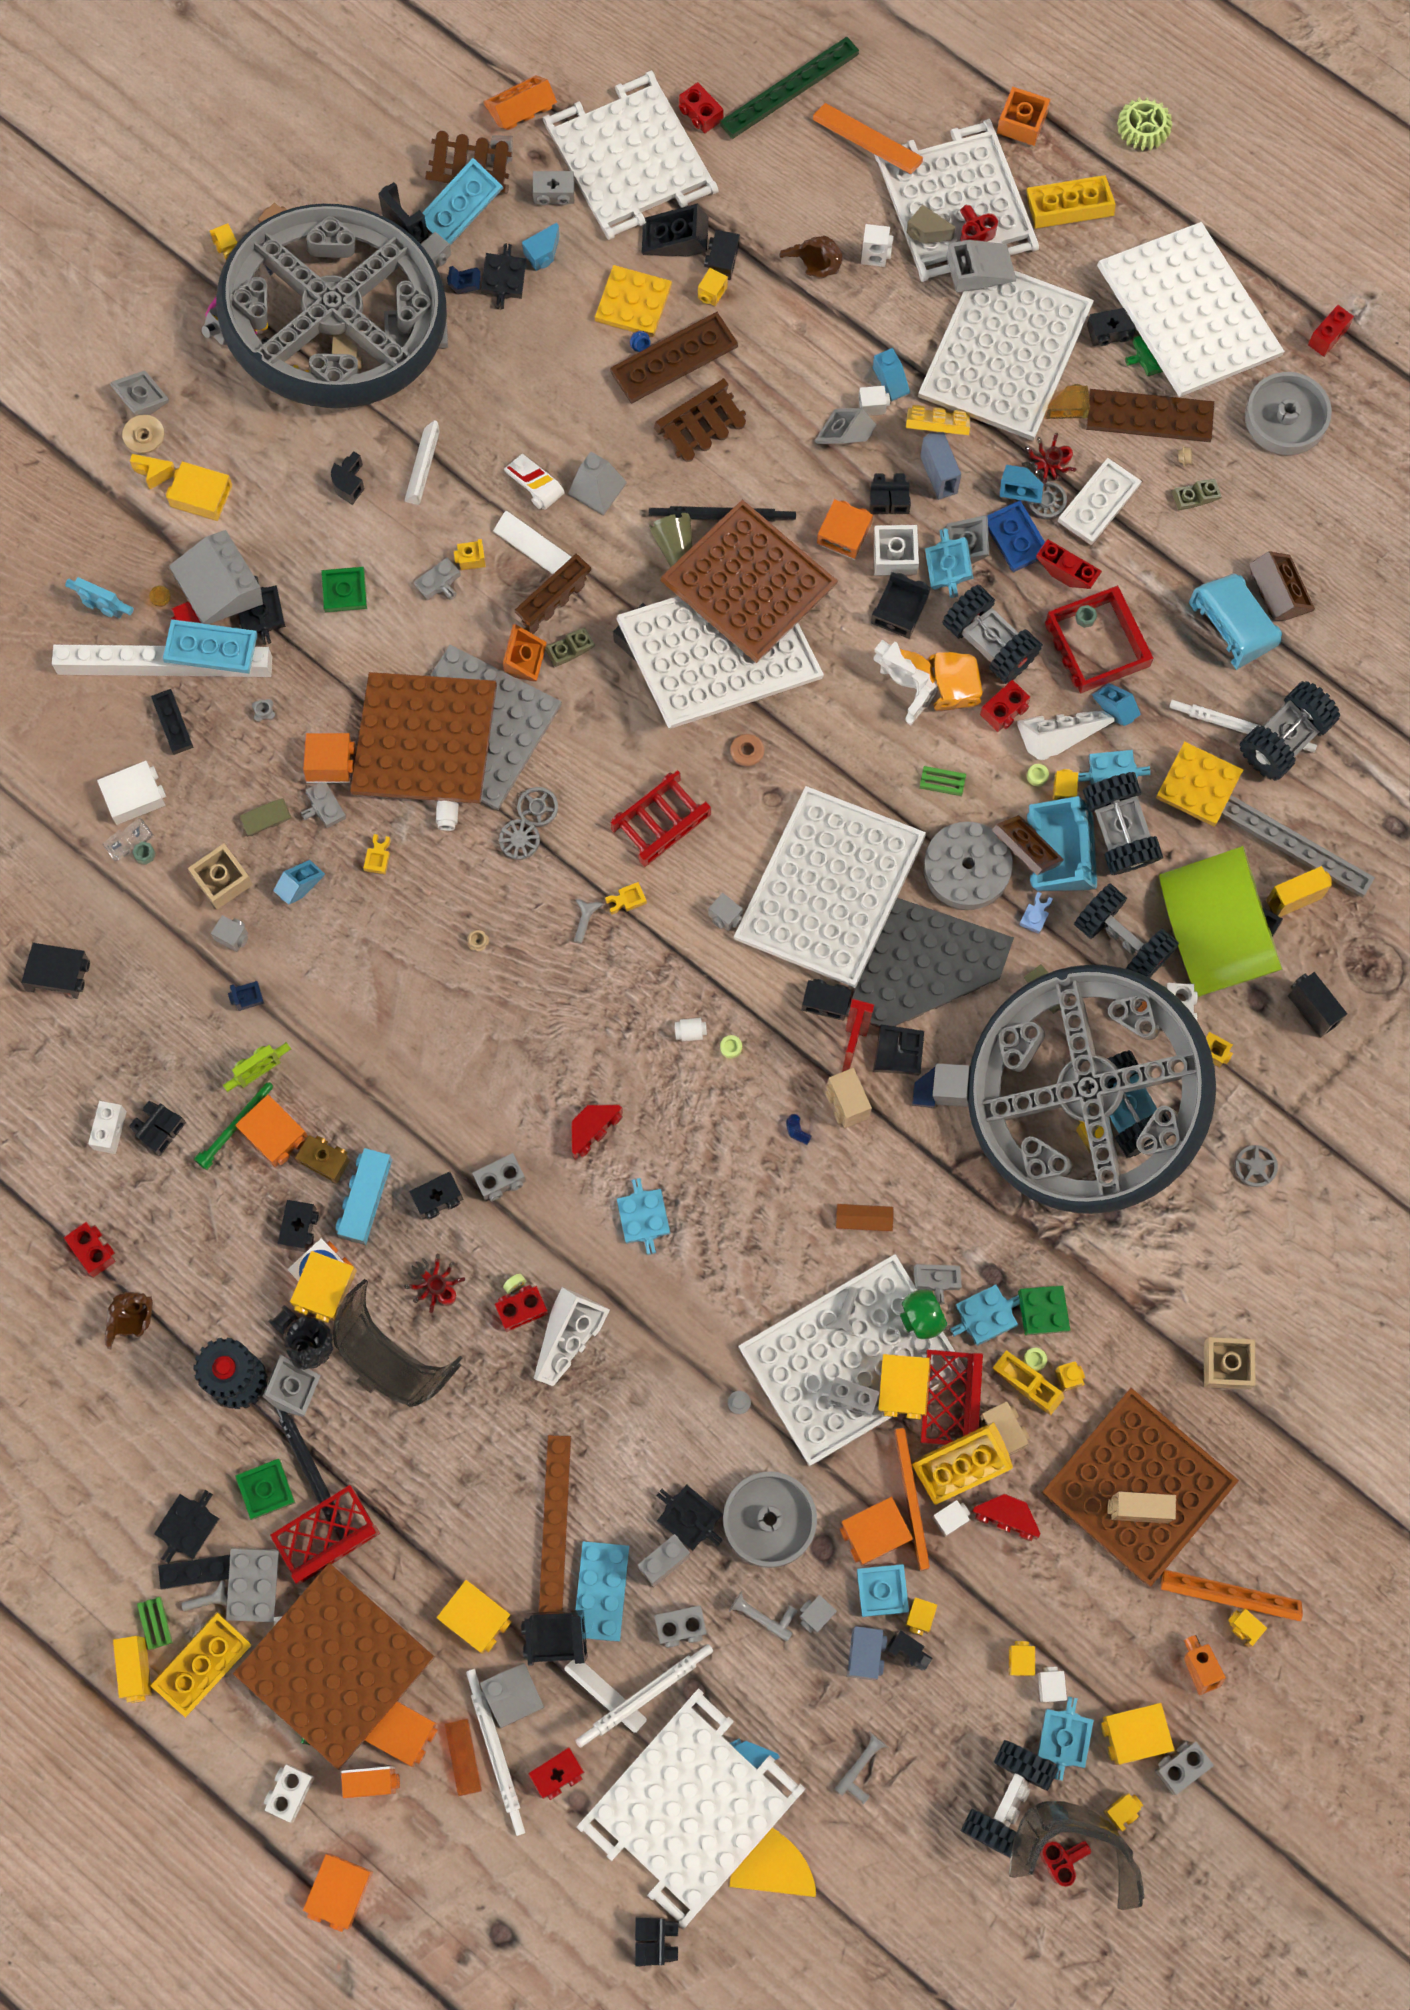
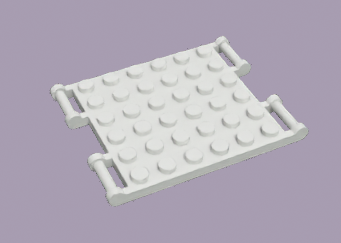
M652 70L622 85L620 83L616 85L615 90L619 100L585 114L582 104L578 101L570 108L551 116L546 115L542 117L570 171H574V179L608 240L615 238L614 235L632 227L644 225L646 221L641 212L676 198L679 206L682 208L688 206V203L710 193L713 195L719 192L716 182L711 178L660 88ZM649 83L650 85L633 94L626 95V92ZM574 114L578 115L577 118H574L556 127H554L553 123H556ZM703 185H707L706 187H703V188H701V189H699V190H696V191H694V192H692V193H690V194H687V195H685V196L683 195V194H685V193H687V192H690V191H692V190H694V189H696V188H699V187H701V186H703ZM634 216V218H632V219H630V220H628V221H625V222H623V223H621V224H618V225H616V226H614V227H612V228L610 227V226H612V225H614V224H616V223H618V222H621V221H623V220H625V219H628V218Z
M990 119L962 129H951L953 141L922 150L917 149L914 140H909L906 144H902V146L923 157V163L912 174L875 155L917 266L921 282L950 272L949 264L926 270L925 266L946 261L949 243L960 242L962 227L966 223L960 213V209L966 204L971 205L977 217L991 213L998 218L996 236L988 242L1008 244L1028 238L1029 242L1009 247L1010 256L1029 250L1032 252L1039 250L1037 238ZM985 131V133H981V134H977V135H974V136L962 138V137L967 136V135H971V134H975V133H978V132ZM923 204L955 226L954 238L951 241L922 244L918 240H913L906 233L908 221Z
M699 1688L576 1827L581 1832L584 1831L608 1854L607 1857L611 1861L625 1847L660 1881L647 1896L652 1901L655 1899L679 1922L678 1926L682 1929L689 1924L806 1789L801 1784L798 1785L775 1764V1759L771 1755L768 1756L758 1769L745 1759L722 1736L734 1721L730 1717L726 1718L703 1696L704 1693ZM695 1703L701 1706L721 1725L717 1730L692 1708ZM767 1769L792 1792L789 1797L784 1795L763 1775ZM594 1818L619 1841L615 1847L590 1824ZM665 1886L690 1909L686 1915L661 1892Z

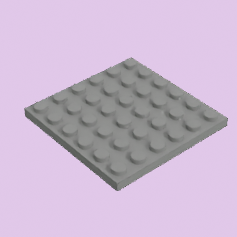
M449 645L430 676L494 680L497 683L481 802L498 811L560 709L562 702Z

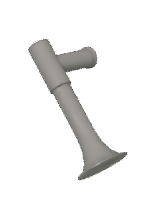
M741 1591L731 1605L729 1612L731 1610L744 1612L787 1642L792 1632L786 1628L798 1611L788 1606L780 1623H777L750 1606L742 1596L743 1591Z
M870 1731L871 1739L868 1747L835 1787V1790L843 1796L848 1790L863 1804L870 1795L866 1794L853 1782L879 1749L889 1748Z

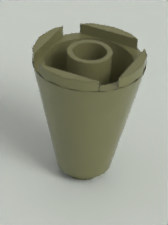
M681 513L682 517L676 518L675 514L654 521V526L649 525L650 532L670 567L692 548L691 518L688 513Z

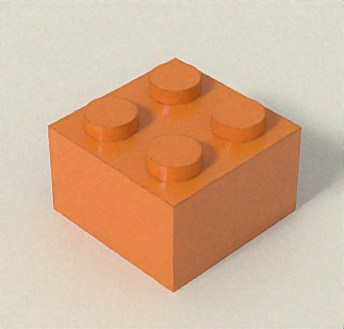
M1012 86L999 119L997 134L1035 146L1048 114L1051 99Z

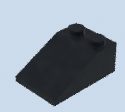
M698 203L645 217L646 223L643 225L641 253L643 255L692 256L707 252L709 217Z

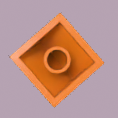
M514 624L503 661L504 672L515 678L537 681L547 642Z

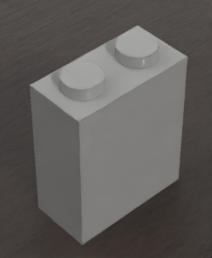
M674 1534L640 1562L638 1567L651 1585L655 1587L690 1557V1552Z

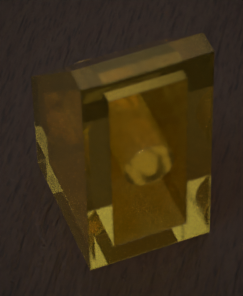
M1074 384L1067 386L1047 406L1045 419L1087 418L1090 409L1088 385Z

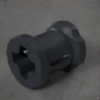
M285 1305L282 1306L283 1310L274 1319L268 1321L282 1335L285 1334L284 1330L293 1321L299 1319Z

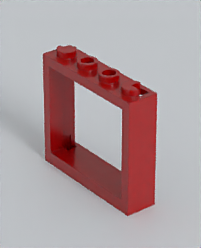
M1118 585L1049 611L1047 614L1045 627L1049 633H1052L1054 646L1057 651L1061 652L1065 669H1069L1072 675V684L1075 688H1078L1080 694L1149 668L1154 658ZM1110 603L1138 660L1085 680L1058 622L1075 616L1081 606L1089 605L1097 608Z

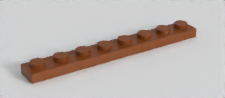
M548 1435L539 1612L563 1611L571 1436Z

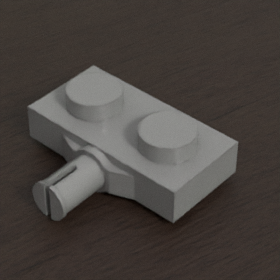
M446 558L414 581V584L427 600L441 592H444L452 600L453 597H456L457 593L453 591L450 585L461 576V573Z
M318 783L306 789V794L311 801L312 807L300 812L304 820L317 815L323 821L326 828H329L346 819L345 813L327 783Z
M922 1264L914 1266L915 1289L934 1291L939 1305L945 1304L944 1291L960 1290L962 1288L960 1266Z

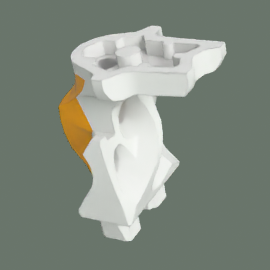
M881 640L875 648L876 655L874 656V661L881 665L880 673L889 674L901 686L917 690L914 702L908 708V714L905 718L907 724L911 726L922 711L930 705L939 690L932 665L923 656L900 649L895 641L892 645H889L884 640Z

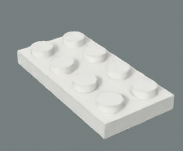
M1107 458L1061 514L1058 522L1092 545L1139 488L1142 481Z

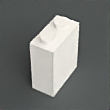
M147 761L97 780L116 825L166 806L163 800L166 797L162 785L157 786L155 779L159 778L154 766L150 767Z

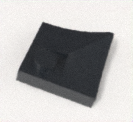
M881 1024L879 1026L873 1072L919 1076L921 1074L925 1031Z

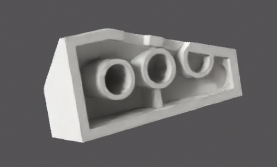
M1105 711L1077 713L1076 717L1060 714L1056 715V719L1044 720V716L1017 721V726L1028 753L1039 760H1046L1050 756L1060 754L1114 722V717Z
M562 1287L551 1310L534 1379L554 1386L571 1366V1360L578 1351L582 1352L586 1348L584 1344L592 1335L596 1336L600 1331L610 1309Z

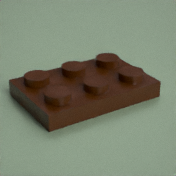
M1020 815L1000 822L992 829L998 839L1005 843L1012 850L1013 854L1020 858L1027 865L1028 869L1036 875L1060 866L1064 860Z

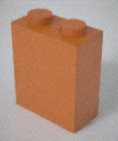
M269 1094L235 1125L274 1167L278 1164H284L289 1159V1154L295 1148L297 1150L300 1149L308 1137L307 1133Z
M892 1497L843 1520L840 1523L842 1527L839 1528L844 1541L849 1540L853 1548L849 1550L855 1563L860 1562L861 1566L913 1540Z
M396 1702L366 1737L365 1741L414 1767L415 1763L420 1764L426 1754V1751L423 1749L427 1741L431 1743L438 1732V1729L435 1728L437 1723L404 1704Z
M327 1853L303 1909L304 1912L308 1913L307 1918L319 1923L321 1919L330 1922L329 1927L343 1932L344 1928L350 1929L373 1871Z

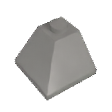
M863 408L835 409L815 439V442L817 444H835L867 441L877 424Z
M590 452L579 467L568 494L604 516L627 482L608 461Z
M525 1663L480 1683L500 1728L544 1708Z

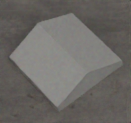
M146 371L112 381L110 384L130 410L137 415H151L169 402L167 396Z
M986 515L947 523L950 540L963 537L967 539L971 564L989 556L988 517Z
M280 1355L263 1397L278 1410L303 1417L321 1375L309 1369L303 1370L300 1364Z

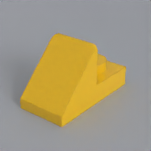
M132 454L130 458L131 466L136 473L141 475L147 474L146 483L149 489H153L174 476L176 469L171 461Z

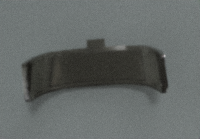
M363 1279L344 1297L338 1307L333 1327L334 1347L338 1349L345 1362L360 1376L356 1382L370 1394L376 1389L393 1401L405 1404L408 1407H414L424 1401H428L445 1386L461 1367L460 1362L463 1360V1357L459 1356L455 1361L443 1367L428 1366L414 1359L398 1347L373 1323L366 1307L368 1281Z
M1044 1801L1037 1804L1036 1808L1028 1809L1015 1835L1009 1877L1017 1878L1032 1875L1040 1852L1048 1840L1061 1832L1078 1833L1107 1842L1116 1848L1119 1867L1117 1908L1127 1910L1142 1907L1144 1888L1141 1870L1133 1859L1132 1849L1108 1820L1088 1808L1065 1801Z

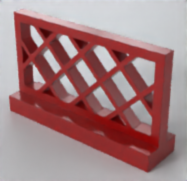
M856 999L851 1001L845 1029L846 1032L851 1033L842 1072L849 1070L851 1067L859 1035L867 1037L874 1004Z
M926 1350V1358L931 1360V1355L941 1356L946 1362L938 1371L930 1364V1369L934 1375L929 1376V1384L937 1376L945 1387L936 1395L930 1388L928 1389V1399L929 1393L932 1395V1398L927 1401L926 1416H922L920 1443L946 1445L953 1442L947 1432L955 1425L961 1429L962 1437L979 1429L983 1367L982 1353ZM945 1356L953 1358L949 1361ZM958 1357L967 1358V1368L961 1373L951 1364ZM948 1365L957 1375L949 1384L939 1375ZM965 1372H966V1380L962 1377V1375H963ZM960 1378L965 1384V1392L958 1397L950 1386ZM946 1389L955 1397V1400L947 1407L938 1398ZM965 1395V1400L963 1403L961 1398ZM934 1399L944 1409L935 1418L928 1412V1405ZM957 1401L964 1408V1414L958 1420L948 1410ZM945 1412L954 1421L946 1430L936 1421ZM927 1416L931 1419V1421L928 1424ZM962 1419H963V1427H962V1425L959 1423ZM932 1423L942 1432L936 1439L926 1438V1430ZM945 1436L948 1440H940V1438Z
M348 1485L270 1534L289 1568L295 1584H302L321 1572L329 1563L334 1564L381 1533L372 1522L352 1485ZM349 1492L353 1498L351 1509L339 1507L341 1497ZM336 1500L335 1506L330 1505L332 1502ZM356 1505H357L359 1511H355V1506H356ZM326 1506L334 1508L331 1522L319 1519L321 1509ZM338 1509L350 1512L347 1526L335 1523ZM316 1513L315 1518L310 1517L311 1515ZM354 1513L362 1515L367 1523L359 1529L350 1527ZM305 1519L314 1521L311 1535L299 1532L300 1524ZM318 1522L330 1525L327 1538L314 1536ZM296 1526L295 1531L289 1530L292 1527ZM334 1526L346 1528L344 1537L340 1541L330 1540ZM284 1532L294 1533L291 1547L283 1546L278 1536ZM298 1535L310 1537L306 1551L294 1548ZM314 1538L326 1541L323 1551L319 1554L310 1552ZM329 1542L335 1543L328 1548ZM293 1551L305 1554L303 1564L297 1568L294 1567L291 1561ZM309 1555H313V1556H314L313 1558H311L310 1560H308Z

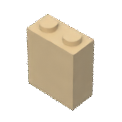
M1118 1492L1112 1496V1500H1108V1514H1112L1111 1520L1168 1524L1176 1519V1495Z

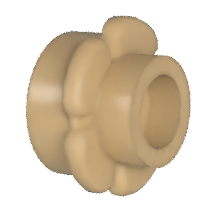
M1183 446L1182 450H1178L1179 463H1183L1184 467L1192 464L1191 447L1185 448Z
M481 930L471 932L467 938L469 941L468 946L471 950L483 951L489 943L488 936Z

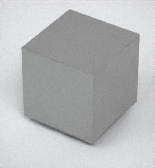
M936 1064L933 1098L936 1105L968 1107L970 1066Z

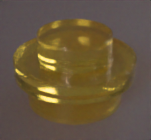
M155 586L149 593V599L153 605L162 607L169 603L171 594L166 587Z

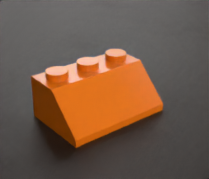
M537 75L483 101L498 127L506 130L516 127L517 122L521 120L528 121L534 118V114L539 111L546 112L552 109V105L557 103L548 79Z

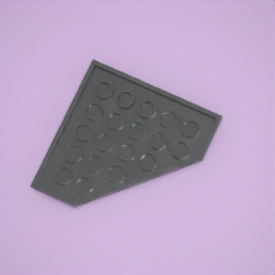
M897 898L858 981L852 999L874 1004L870 1025L878 1028L881 1024L897 1026L915 1019L934 1008L937 1009L950 1003L958 997L972 993L982 986L1000 980L1014 937ZM850 1005L846 1013V1017H848Z

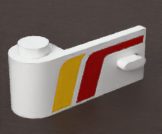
M521 454L504 468L508 475L531 492L532 502L538 509L546 510L564 495V490L558 481L524 454Z

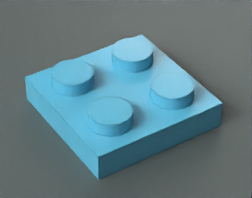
M904 1564L857 1569L862 1617L909 1613Z

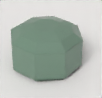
M1089 605L1081 606L1075 615L1077 624L1083 628L1093 626L1097 619L1096 610Z
M143 841L135 845L132 852L136 861L145 865L152 862L156 854L151 844Z

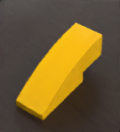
M1007 1350L993 1366V1370L1050 1416L1065 1398L1061 1390L1046 1381L1040 1373Z

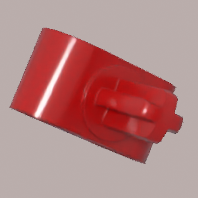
M967 204L960 209V213L966 221L962 227L960 241L975 240L988 242L996 236L998 218L994 214L987 213L977 217L971 205Z
M1047 1841L1040 1848L1041 1859L1053 1881L1064 1887L1071 1886L1076 1880L1073 1864L1091 1854V1849L1086 1841H1082L1066 1851L1059 1843L1054 1841ZM1051 1845L1055 1846L1058 1851L1057 1857L1053 1860L1048 1859L1046 1856V1849ZM1061 1868H1067L1070 1873V1877L1066 1882H1061L1058 1878V1872Z

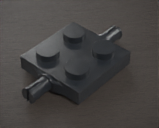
M507 243L503 245V254L486 253L481 293L497 297L495 306L497 309H499L501 302L500 310L504 309L505 299H522L527 258L511 256L512 245L508 244L507 251Z
M254 576L259 584L258 576ZM277 585L260 587L263 604L239 613L242 629L261 633L262 644L267 645L266 639L268 644L271 643L269 631L286 627Z
M686 1484L680 1493L673 1497L663 1488L660 1490V1493L658 1492L656 1497L667 1505L657 1522L672 1535L675 1534L690 1550L694 1551L699 1543L706 1538L715 1544L716 1547L724 1540L713 1531L716 1522L723 1514Z
M205 1490L198 1502L179 1494L154 1535L164 1540L167 1546H169L161 1557L162 1560L169 1564L176 1551L195 1559L220 1518L210 1513L206 1507L213 1496L212 1493Z

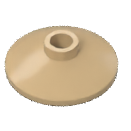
M138 415L125 424L122 438L128 449L135 453L145 454L156 450L162 444L165 433L161 422L157 418L150 415Z

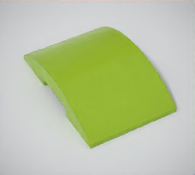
M1244 846L1159 875L1174 935L1179 942L1178 947L1191 984H1194V992H1197L1198 997L1283 970L1261 906Z

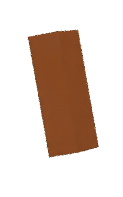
M837 1204L836 1229L893 1232L894 1207Z

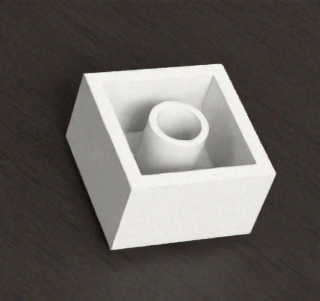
M917 525L875 526L873 534L874 575H890L891 572L917 575L919 565Z

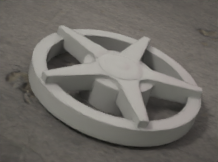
M530 788L518 800V814L521 819L527 820L524 817L526 815L533 814L537 816L538 823L531 822L535 827L548 825L557 815V799L546 788ZM537 791L544 792L541 798L532 799L528 795ZM547 795L553 799L555 808L546 806L545 799ZM526 797L530 802L529 809L521 812V804ZM545 812H553L549 819L541 822V815Z
M1252 1145L1244 1148L1238 1154L1235 1161V1171L1239 1179L1246 1185L1263 1187L1275 1178L1278 1171V1163L1276 1157L1269 1149L1259 1145ZM1255 1149L1254 1157L1250 1160L1241 1158L1245 1152ZM1259 1150L1268 1154L1271 1160L1264 1161L1260 1158ZM1239 1162L1247 1165L1249 1173L1246 1178L1240 1172ZM1273 1163L1274 1170L1269 1179L1265 1169L1267 1165ZM1252 1175H1260L1265 1182L1253 1183L1248 1181V1179Z

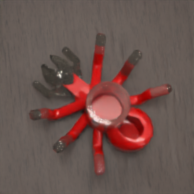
M1058 433L1054 434L1052 445L1046 453L1043 450L1041 437L1037 438L1039 452L1044 458L1035 456L1031 448L1025 447V450L1029 452L1030 458L1040 462L1027 461L1023 462L1022 466L1030 469L1037 478L1041 469H1044L1043 484H1047L1048 468L1051 470L1053 479H1058L1060 482L1062 478L1056 475V468L1062 473H1067L1068 471L1076 472L1077 470L1074 467H1061L1071 461L1073 450L1069 446L1055 447Z
M437 1253L433 1275H430L429 1263L422 1258L426 1265L425 1267L421 1262L416 1261L419 1268L412 1265V1271L416 1276L408 1272V1275L413 1280L420 1279L425 1280V1282L419 1285L407 1284L404 1287L405 1289L413 1290L427 1286L428 1288L421 1296L416 1297L413 1302L417 1303L420 1300H424L431 1293L430 1313L434 1312L436 1297L440 1304L444 1306L454 1304L457 1295L454 1288L450 1286L464 1282L465 1277L457 1278L454 1281H445L444 1278L450 1274L455 1263L451 1262L442 1275H437L440 1266V1254Z

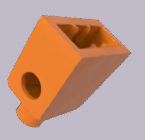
M1197 1635L1186 1638L1184 1643L1188 1652L1184 1657V1661L1199 1696L1220 1688L1226 1677L1210 1645L1201 1646ZM1197 1659L1203 1660L1204 1663H1200Z

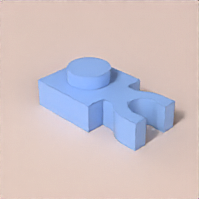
M1037 892L1034 899L1035 906L1028 905L1019 924L1037 934L1040 933L1049 914L1044 910L1050 906L1053 898L1049 897L1046 903H1041L1039 898L1042 893Z

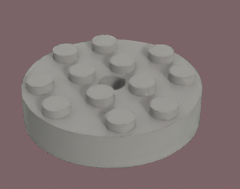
M1295 372L1275 373L1261 380L1253 389L1245 409V422L1253 439L1265 449L1282 455L1300 454L1315 447L1323 438L1331 421V403L1325 390L1310 377Z
M959 822L949 825L939 831L928 845L923 864L925 881L934 896L950 907L960 910H975L986 907L996 901L1008 885L1012 872L1010 849L998 839L992 828L976 822ZM966 860L967 863L972 865V869H966L963 867V864H965Z
M760 1472L742 1480L730 1493L723 1514L724 1532L731 1548L744 1561L763 1568L782 1567L797 1560L810 1546L817 1526L815 1504L807 1489L796 1479L779 1472ZM766 1514H773L776 1517V1523L772 1527L766 1525L763 1521V1517Z

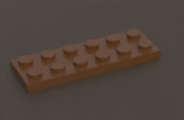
M715 312L610 368V372L632 404L738 348V342L719 313Z
M1090 389L1086 430L1211 443L1215 401Z

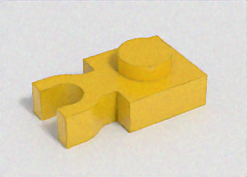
M374 834V849H367L363 869L367 872L386 875L390 852L385 850L389 847L391 839L386 836L385 842L380 844L378 843V835Z
M639 882L619 889L618 896L611 895L605 897L606 904L610 902L616 903L615 907L610 908L611 915L617 913L622 907H625L626 911H630L647 904Z

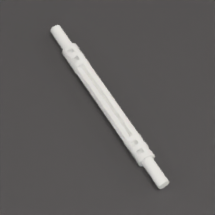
M1171 700L1169 706L1171 709L1189 714L1190 717L1249 734L1258 726V724L1195 704L1191 706ZM1309 742L1303 750L1315 753L1317 745Z
M707 1644L691 1657L689 1655L603 1716L593 1724L594 1727L575 1740L577 1745L582 1748L598 1735L602 1736L696 1668L697 1663L713 1652L712 1647Z
M472 1669L466 1672L473 1694L471 1699L506 1812L510 1813L516 1836L526 1833L518 1810L520 1809L519 1801L488 1701L481 1690L476 1671Z

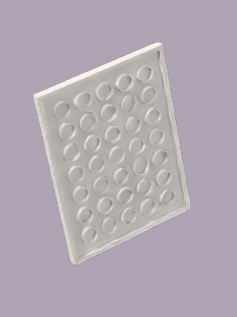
M1202 222L1102 259L1097 264L1179 397L1281 357L1285 352Z
M1014 271L1016 282L963 292L919 390L918 397L953 411H965L966 415H970L971 418L1034 441L1094 300Z
M679 596L619 614L616 619L669 729L820 680L824 676L798 623L756 663Z
M805 786L734 935V939L856 988L924 841L926 832Z
M895 1254L738 1346L809 1467L892 1418L883 1416L884 1412L878 1410L879 1396L871 1417L828 1403L827 1400L835 1376L880 1392L883 1354L926 1358L927 1349L955 1352L943 1332L931 1339H918L914 1331L909 1333L906 1331L899 1315L904 1312L902 1302L908 1294L917 1289H915V1285ZM850 1287L858 1289L848 1317L849 1324L854 1331L853 1335L847 1333L843 1328L827 1329L825 1327L840 1315ZM931 1355V1365L936 1371L940 1370L946 1362L941 1356ZM945 1356L949 1361L953 1358ZM959 1357L951 1363L959 1373L966 1369ZM949 1365L939 1373L947 1384L957 1377ZM930 1369V1377H931V1376L934 1375V1373H933L932 1370ZM937 1376L929 1384V1388L933 1392L944 1387Z

